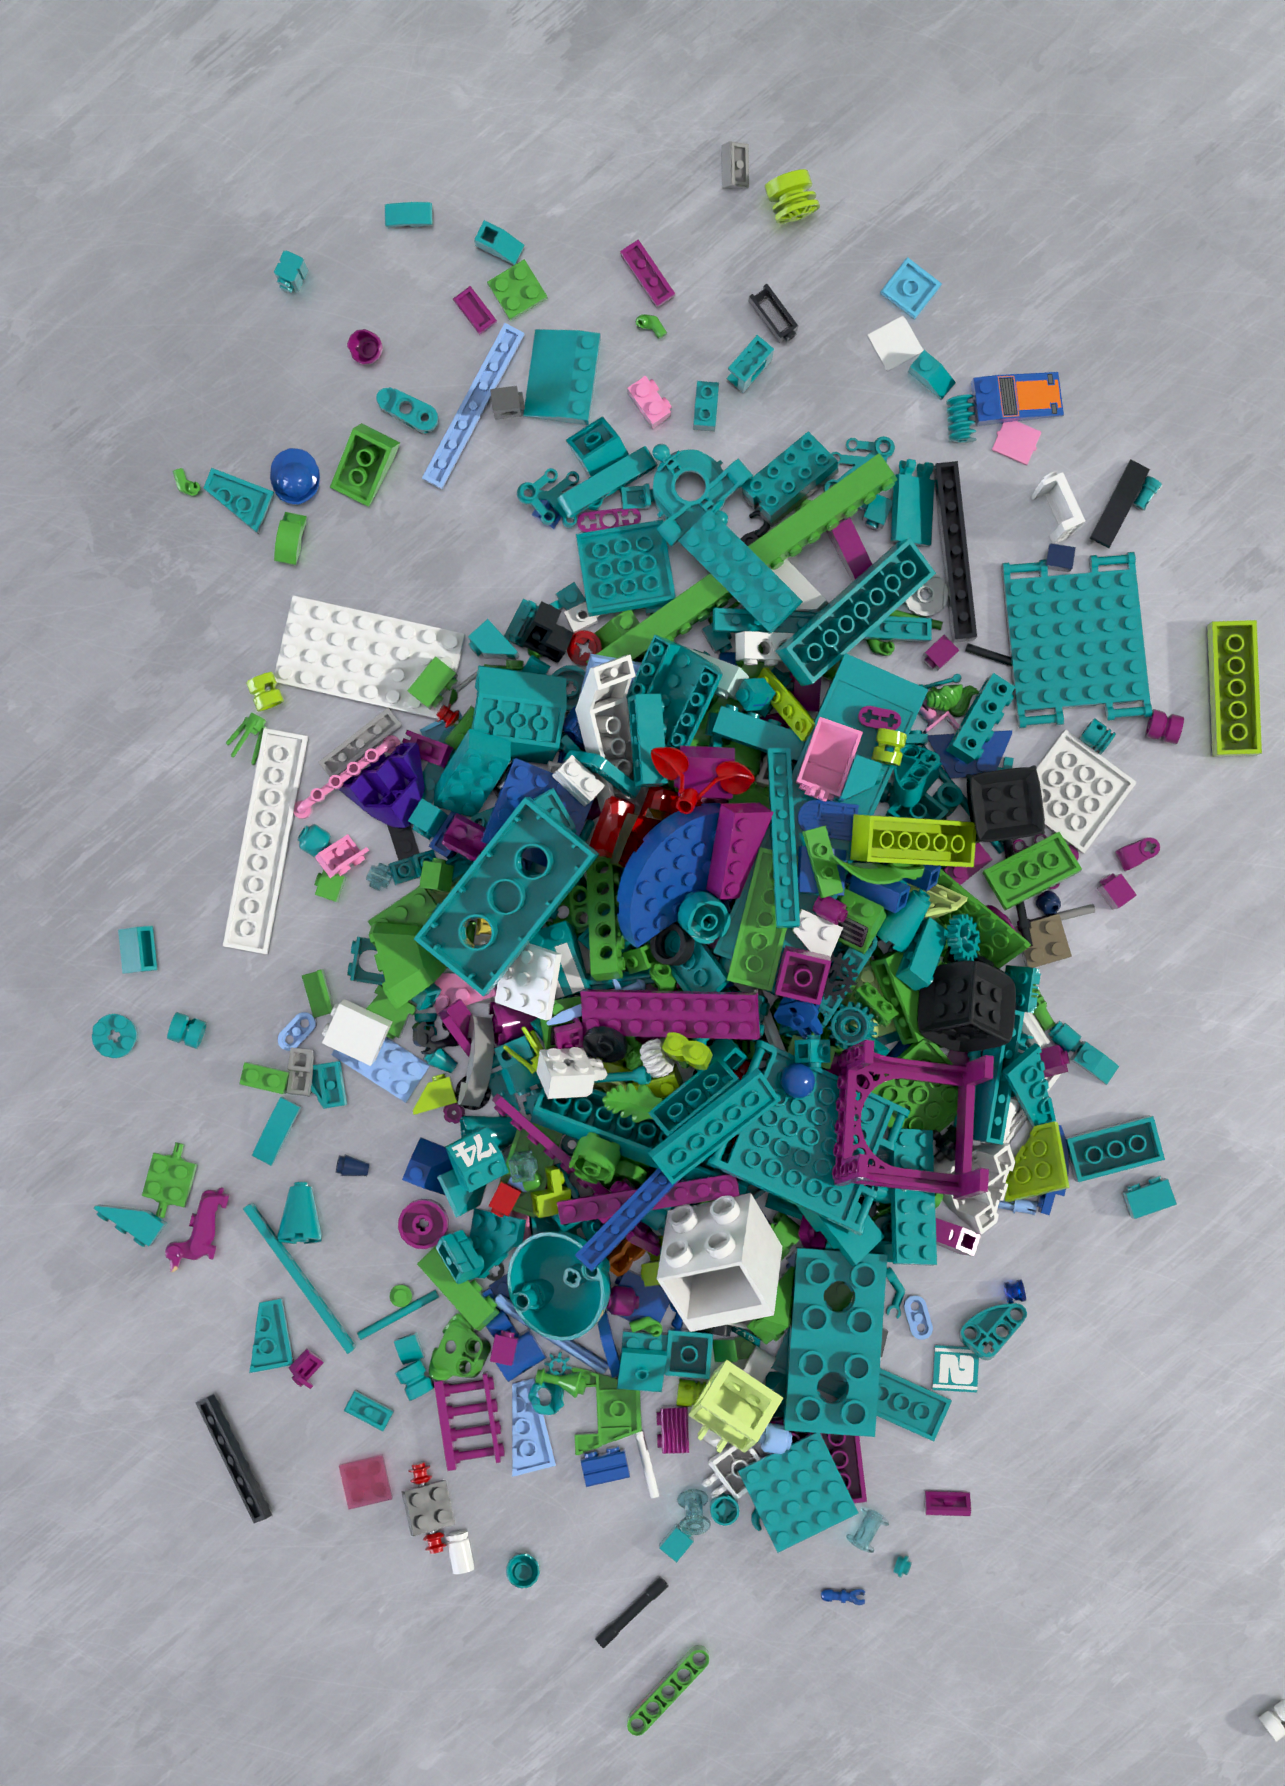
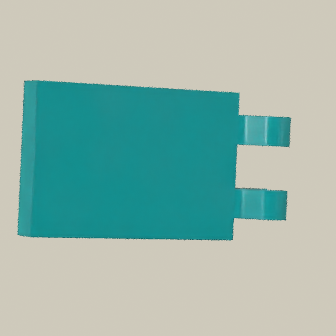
M900 460V474L895 475L898 480L894 482L895 485L893 487L891 541L899 542L911 538L915 545L931 546L935 480L930 479V476L933 473L934 464L929 462L924 464L918 463L917 477L912 476V473L916 468V460Z

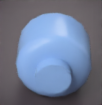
M768 1423L758 1443H761V1448L764 1452L783 1454L791 1447L792 1433L785 1431L784 1425Z

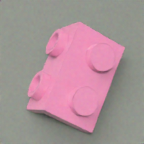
M347 834L319 852L315 858L327 875L332 878L336 874H339V876L344 875L351 869V864L356 867L365 860L364 855L369 849L366 847L360 851Z

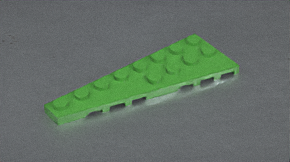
M940 870L937 884L966 896L968 899L957 910L935 918L939 925L949 932L947 925H950L949 919H952L953 915L968 914V917H973L972 923L977 924L975 929L979 931L980 938H978L980 939V943H978L980 951H976V953L993 962L994 967L999 969L1031 945L1024 937L943 870Z

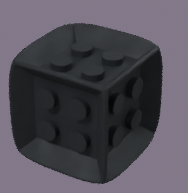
M1035 765L988 771L973 775L967 774L965 776L967 778L966 788L970 821L975 824L976 843L981 841H1003L1045 834L1041 786Z
M959 961L937 966L933 974L932 983L928 987L919 990V1032L926 1039L952 1051L973 1052L1006 1045L1011 1041L1014 1030L1016 1007L1014 981L1002 971L979 961Z

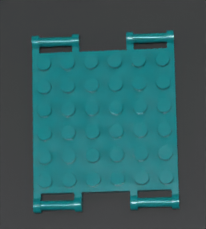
M1127 552V555L1104 557L1090 555V573L1048 576V566H1045L1047 559L1034 563H1002L1018 727L1026 728L1027 725L1050 723L1064 725L1062 708L1105 704L1107 721L1130 716L1144 715V717H1152L1135 552ZM1127 563L1128 568L1125 570L1098 571V566ZM1040 571V577L1011 579L1010 573ZM1142 701L1143 707L1114 709L1113 707L1114 703ZM1054 709L1055 713L1052 715L1025 716V711Z
M757 1040L755 1045L756 1051L747 1073L742 1076V1079L759 1067L764 1052L770 1054L763 1075L781 1101L736 1135L737 1138L726 1163L721 1161L727 1143L715 1151L712 1157H709L707 1165L722 1170L836 1223L857 1235H862L865 1229L863 1227L873 1200H876L878 1192L862 1184L834 1185L835 1179L832 1177V1171L836 1164V1156H834L833 1150L835 1143H837L835 1123L838 1120L836 1102L840 1091L837 1087L838 1076L819 1067L810 1068L815 1076L812 1092L804 1098H793L785 1093L780 1082L782 1070L790 1063H795V1056L764 1041ZM856 1092L857 1097H855V1099L859 1100L860 1093ZM871 1092L863 1105L861 1113V1128L864 1139L875 1156L879 1147L887 1152L894 1153L897 1147L895 1143L910 1111ZM892 1112H894L897 1116L888 1139L885 1140L883 1136ZM853 1135V1145L858 1143V1138ZM857 1148L852 1153V1156L864 1154V1150ZM869 1159L868 1164L872 1166L873 1161ZM862 1194L865 1198L854 1223L850 1220Z

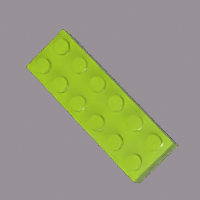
M1257 620L1212 621L1207 625L1212 757L1257 756L1262 754Z
M854 814L850 860L974 867L975 824L974 822Z

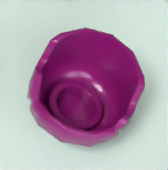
M362 329L356 330L350 335L347 348L350 350L355 361L366 365L373 364L380 358L383 345L377 334Z

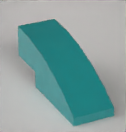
M280 1097L252 1156L272 1166L302 1107L284 1097Z

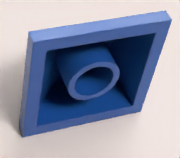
M420 1137L402 1180L445 1195L437 1177L453 1169L446 1148Z

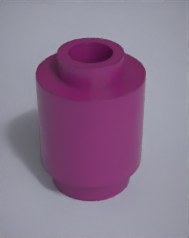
M819 895L813 906V911L816 912L817 916L835 925L839 922L843 923L848 915L847 905L830 896L820 898Z

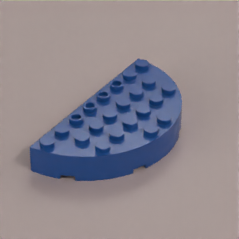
M703 803L701 806L695 807L690 814H683L680 811L673 813L652 828L642 839L644 842L637 852L633 851L619 884L617 895L619 913H617L624 939L636 948L678 920L679 908L687 894L691 892L711 893L706 888L720 803Z

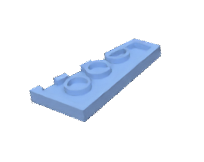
M534 1378L512 1383V1477L556 1466L544 1415L535 1412L528 1399L530 1389L535 1383Z

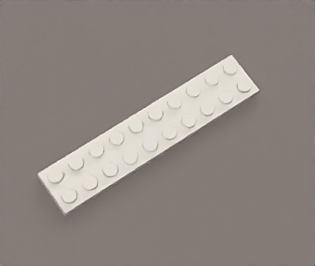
M267 728L263 730L223 941L224 947L268 954L308 736Z

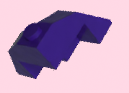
M402 743L396 746L395 750L387 757L385 754H382L377 762L370 763V766L361 770L358 776H352L343 782V786L339 791L371 817L391 827H408L411 824L408 820L421 801L425 789L418 744Z

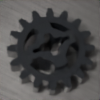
M832 952L830 957L834 963L830 967L829 973L835 970L837 971L836 975L840 978L832 982L830 981V976L827 977L823 992L825 1000H827L829 995L832 996L833 1001H836L837 995L844 999L845 991L848 993L853 992L850 985L856 986L857 984L855 980H852L853 977L858 976L857 972H852L856 965H849L850 957H847L845 960L842 959V952L838 954V957L834 956V952ZM842 964L846 967L849 976L843 974L841 970ZM838 984L845 985L842 989L833 991L834 986Z

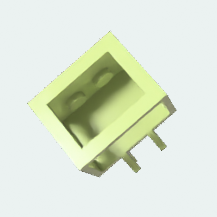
M726 1360L714 1371L688 1415L703 1425L697 1434L699 1440H702L710 1429L722 1437L716 1446L717 1452L721 1453L727 1442L745 1453L758 1442L783 1397Z

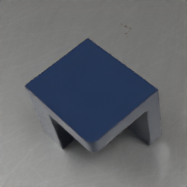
M1049 544L1045 566L1052 570L1070 572L1073 569L1076 547Z

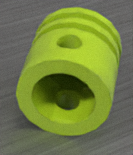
M679 1378L676 1405L692 1407L705 1388L706 1382L701 1384V1381L695 1383V1380Z

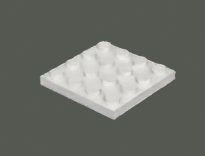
M1066 729L1036 768L1041 786L1045 826L1054 833L1060 832L1066 842L1073 845L1083 854L1137 783Z

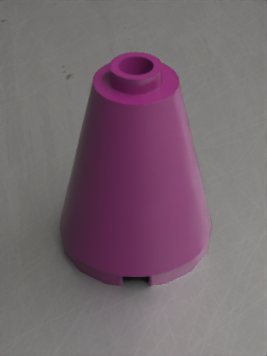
M490 1002L489 1015L493 1014L495 1044L497 1043V1046L525 1036L522 1027H526L529 1033L531 1030H534L530 1023L537 1017L495 1002Z

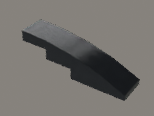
M1130 459L1090 536L1091 540L1110 548L1150 471L1149 468Z

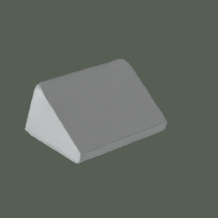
M732 141L723 144L721 147L722 188H749V144Z

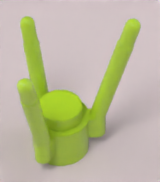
M522 1027L523 1033L537 1054L530 1059L532 1064L528 1063L507 1045H504L503 1049L527 1067L531 1074L537 1072L539 1053L544 1048L534 1030H531L529 1033L526 1027Z

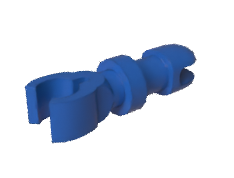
M825 1589L821 1593V1598L826 1602L838 1600L841 1603L849 1601L855 1605H863L865 1600H859L856 1596H864L865 1591L856 1589L846 1592V1589L841 1591Z

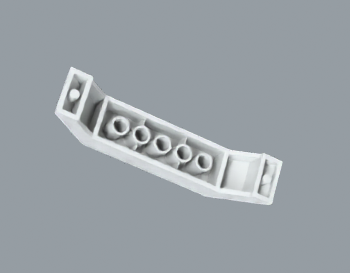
M625 655L590 668L575 711L585 751L604 757L634 781L629 710L626 696L631 680L636 676L631 655ZM592 773L596 780L598 779L605 785L597 794L600 811H602L605 800L615 796L627 799L635 806L634 814H640L649 790L648 787H641L637 797L632 799L621 793L598 773Z

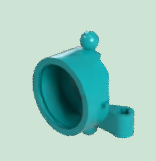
M657 444L653 448L652 454L656 460L662 462L654 476L653 496L655 506L659 512L657 516L665 519L657 528V531L672 547L679 542L678 540L709 509L727 525L728 515L722 511L726 499L750 480L753 474L739 458L723 471L721 468L723 462L721 460L716 462L712 457L699 450H678L670 454V449L667 445ZM686 472L697 473L705 481V492L701 498L695 501L683 500L675 490L676 480Z

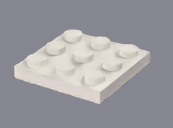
M529 943L499 980L495 1003L543 1020H550L552 1018L562 954Z

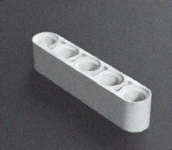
M756 1346L742 1370L762 1383L776 1357ZM709 1429L702 1440L717 1448L716 1446L722 1437Z

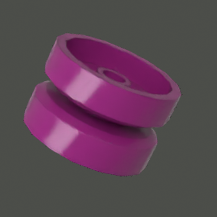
M426 1198L412 1201L402 1210L398 1220V1230L401 1238L408 1245L416 1249H428L436 1246L440 1238L445 1236L449 1225V1218L443 1206L432 1199ZM422 1219H425V1222L428 1221L426 1227L420 1225Z

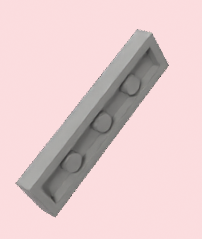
M387 708L318 763L329 777L339 775L347 769V765L350 762H357L365 755L368 749L375 748L386 737L398 730L402 724L391 710Z

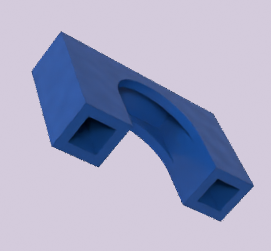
M868 862V863H878V864H885V865L888 864V863H883V862ZM923 865L925 869L922 877H917L916 880L903 878L902 880L924 891H928L937 885L941 870L940 865ZM853 874L849 877V891L883 906L886 910L897 913L907 904L911 887L900 881L890 884H872L859 879Z

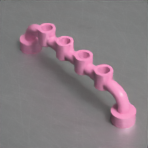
M390 735L375 749H368L365 752V756L359 761L350 762L347 765V769L341 774L332 775L326 785L313 789L311 795L304 801L296 802L294 815L300 819L308 818L312 812L311 806L313 804L322 802L325 796L334 789H340L343 786V782L350 777L358 776L361 773V769L370 763L377 762L379 756L383 753L391 754L395 747L401 744L400 740L396 736Z

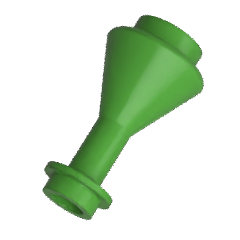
M543 1368L542 1370L538 1369L535 1383H539L541 1386L543 1382L559 1385L576 1398L578 1394L584 1395L587 1377L582 1376L581 1371L562 1376L545 1373V1368Z

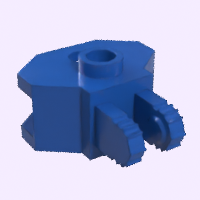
M783 996L774 1014L777 1023L791 1027L793 1031L798 1030L804 1039H807V1035H811V1031L814 1035L823 1034L822 1024H820L817 1018L820 1005Z

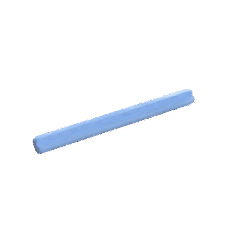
M501 1294L495 1297L494 1301L497 1303V1308L503 1309L505 1313L530 1328L520 1318L511 1300ZM544 1337L600 1374L607 1371L609 1366L606 1361L575 1341H559Z

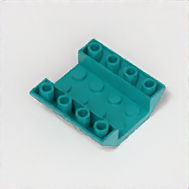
M654 635L626 696L627 702L628 698L635 694H661V700L664 702L663 722L666 724V734L664 737L668 741L667 746L680 750V746L691 745L723 673L717 665L687 647Z
M478 665L475 688L478 692L471 729L510 741L512 760L516 758L521 761L543 764L553 761L560 746L567 706L566 677Z

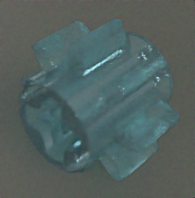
M380 862L378 867L372 865L366 877V880L370 881L369 887L380 891L381 887L387 889L393 873L388 872L390 867Z

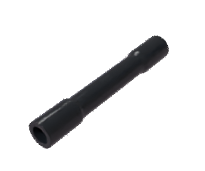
M659 1576L624 1613L595 1638L597 1643L602 1648H605L651 1601L655 1600L669 1587L667 1582Z

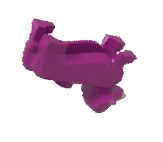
M223 1187L217 1191L206 1190L202 1193L197 1214L192 1213L189 1226L193 1227L190 1238L184 1242H170L167 1245L165 1256L170 1260V1272L178 1270L182 1258L197 1260L207 1255L209 1259L213 1260L216 1246L210 1244L215 1237V1212L218 1210L219 1204L222 1208L226 1209L229 1194H223Z

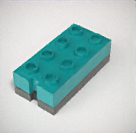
M808 431L741 486L743 498L754 509L759 507L760 516L773 527L839 472L838 460Z

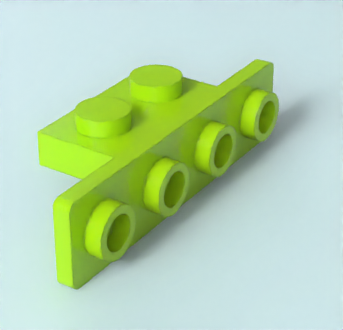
M764 667L758 678H765L776 692L770 702L771 705L800 740L806 741L815 726L814 719L795 696L786 690L768 667Z

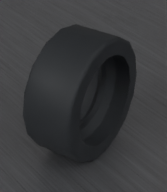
M672 923L650 940L652 955L656 961L665 965H682L691 958L694 951L695 940L679 923ZM671 931H676L681 940L679 951L674 957H669L664 948L665 939Z

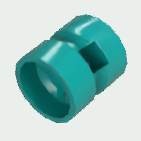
M176 1012L171 1021L167 1039L177 1043L184 1041L186 1046L198 1049L204 1036L207 1022L196 1018L190 1020L189 1016Z
M421 1359L395 1372L400 1384H406L404 1390L409 1401L424 1395L434 1388L431 1378L424 1376L426 1369Z
M723 1492L718 1497L711 1499L710 1513L717 1524L723 1526L731 1525L739 1517L738 1501L734 1499L731 1493Z

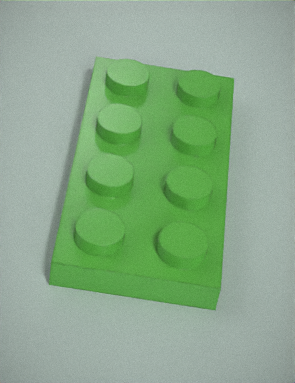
M1057 832L985 869L982 874L1006 911L1081 872L1082 868L1061 833Z
M532 1123L559 1147L562 1133ZM524 1128L521 1131L517 1129L506 1161L509 1173L501 1176L499 1184L501 1181L508 1183L512 1174L522 1179L530 1177L532 1173L540 1174L542 1177L541 1185L537 1189L528 1192L521 1191L512 1209L535 1218L531 1192L545 1189L547 1183L545 1167L552 1166L554 1160L543 1152L546 1148L541 1143L536 1146L527 1138L529 1133Z

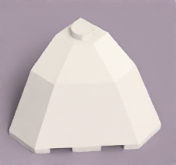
M1003 1143V1145L990 1144L973 1146L971 1171L979 1168L989 1169L988 1192L963 1200L953 1199V1195L943 1194L942 1200L947 1207L977 1234L982 1235L997 1223L999 1216L996 1213L1000 1200H1004L1008 1184L1005 1182L1009 1170L1013 1171L1015 1164L1010 1145L1008 1143ZM944 1158L940 1163L936 1160L934 1161V1172L954 1174L955 1160L950 1162Z

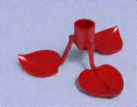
M657 747L651 750L654 766L664 778L675 780L678 776L680 777L678 792L681 795L674 798L671 802L672 814L677 811L683 814H690L695 807L703 804V802L698 800H701L702 796L719 781L721 787L730 794L744 793L755 781L751 771L744 765L735 761H724L716 767V773L719 777L713 779L700 793L693 788L684 789L685 776L683 772H686L689 768L687 756L682 751L672 747Z

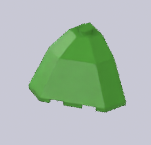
M376 922L372 924L369 932L370 942L378 952L374 957L378 971H383L385 982L382 983L384 993L394 1008L398 1009L433 984L448 967L414 940L422 928Z

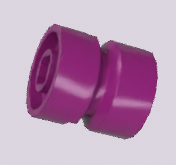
M1153 709L1152 717H1149L1145 736L1152 739L1163 737L1164 742L1176 745L1182 733L1184 717L1175 714L1167 717L1163 711Z

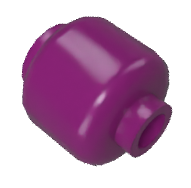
M612 1287L606 1309L609 1310L611 1315L631 1316L634 1309L639 1307V1296H636L632 1287Z

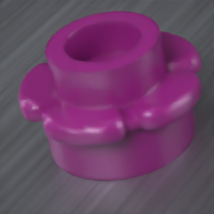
M458 1102L446 1105L443 1109L444 1119L449 1123L457 1124L460 1122V1118L465 1116V1109Z

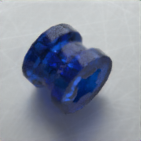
M1022 1279L1012 1284L1009 1282L1004 1283L1008 1304H1013L1014 1301L1018 1300L1021 1302L1026 1301Z

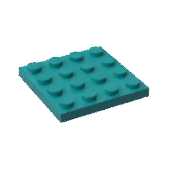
M663 519L576 534L589 617L668 604L676 598L667 541L657 531V528L663 523Z
M812 1433L792 1443L790 1449L786 1450L783 1454L771 1453L738 1469L777 1553L859 1514L820 1433Z

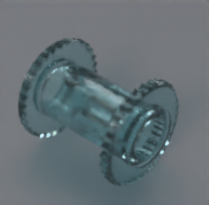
M689 1489L682 1492L677 1498L679 1506L685 1508V1517L679 1524L680 1530L685 1534L700 1535L709 1530L711 1526L710 1520L703 1516V1506L707 1504L709 1499L708 1495L702 1490Z
M862 1507L861 1512L865 1514L863 1521L855 1535L847 1534L846 1538L860 1550L873 1553L874 1548L870 1543L880 1525L888 1526L889 1521L877 1511Z

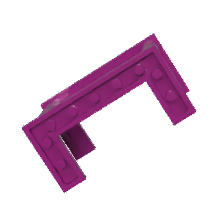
M864 1040L842 1051L838 1060L841 1073L837 1080V1087L840 1091L836 1102L838 1120L835 1123L837 1143H835L833 1150L834 1156H836V1164L832 1171V1177L835 1179L834 1185L845 1186L853 1183L953 1195V1199L957 1200L967 1199L988 1192L989 1169L979 1168L971 1171L975 1085L993 1079L994 1056L985 1055L960 1066L895 1058L875 1053L874 1041ZM857 1075H862L866 1078L868 1082L867 1089H863L857 1084ZM873 1075H878L877 1081H873ZM893 1079H905L958 1086L954 1174L898 1168L886 1164L875 1156L868 1147L862 1133L861 1113L868 1095L878 1085ZM856 1092L860 1093L859 1100L855 1099V1097H857ZM853 1135L858 1138V1143L853 1145ZM857 1148L864 1150V1154L852 1156V1153ZM869 1159L873 1161L874 1166L868 1164Z

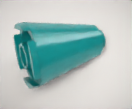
M921 889L919 891L912 890L908 895L906 906L900 911L893 913L885 910L887 917L876 935L885 943L890 941L895 944L892 947L893 949L905 952L909 948L931 905L929 901L930 896Z
M463 1116L460 1118L461 1138L482 1127H486L498 1148L513 1142L517 1128L510 1123L513 1120L511 1117Z
M295 1182L294 1186L289 1188L277 1235L278 1242L289 1244L304 1242V1244H312L322 1241L312 1187L308 1186L307 1182Z

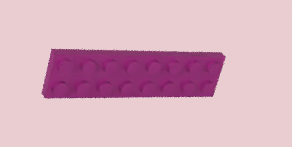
M583 989L580 991L583 1035L595 1026H605L619 1031L623 1036L666 1037L668 1033L674 1032L686 1038L752 1040L760 1038L758 993Z

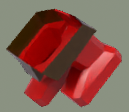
M663 785L660 787H650L639 815L634 814L635 806L627 799L615 796L606 799L589 846L597 851L599 856L610 858L611 864L625 868L633 851L637 852L644 842L642 839L662 820L672 815L671 802L674 798L678 797V792L671 787Z

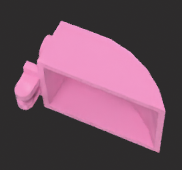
M819 717L795 782L800 785L799 789L805 791V795L825 802L827 799L833 801L834 797L839 798L863 732Z

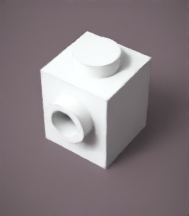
M586 602L564 612L573 634L597 624V617L600 616L589 617Z

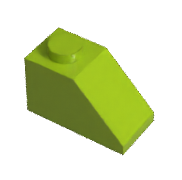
M444 1073L432 1077L433 1081L427 1083L413 1109L414 1115L458 1102L451 1076L445 1077Z

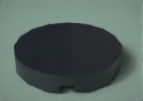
M595 1026L585 1033L583 1047L592 1058L596 1059L598 1057L602 1059V1062L612 1063L620 1061L625 1057L628 1050V1042L619 1031L613 1028Z

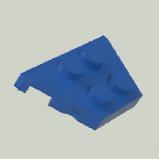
M1012 730L994 731L991 739L987 743L984 742L982 746L984 751L981 757L969 764L946 751L954 734L928 735V743H930L934 752L940 756V762L951 779L966 778L967 774L973 775L997 770L1012 736Z

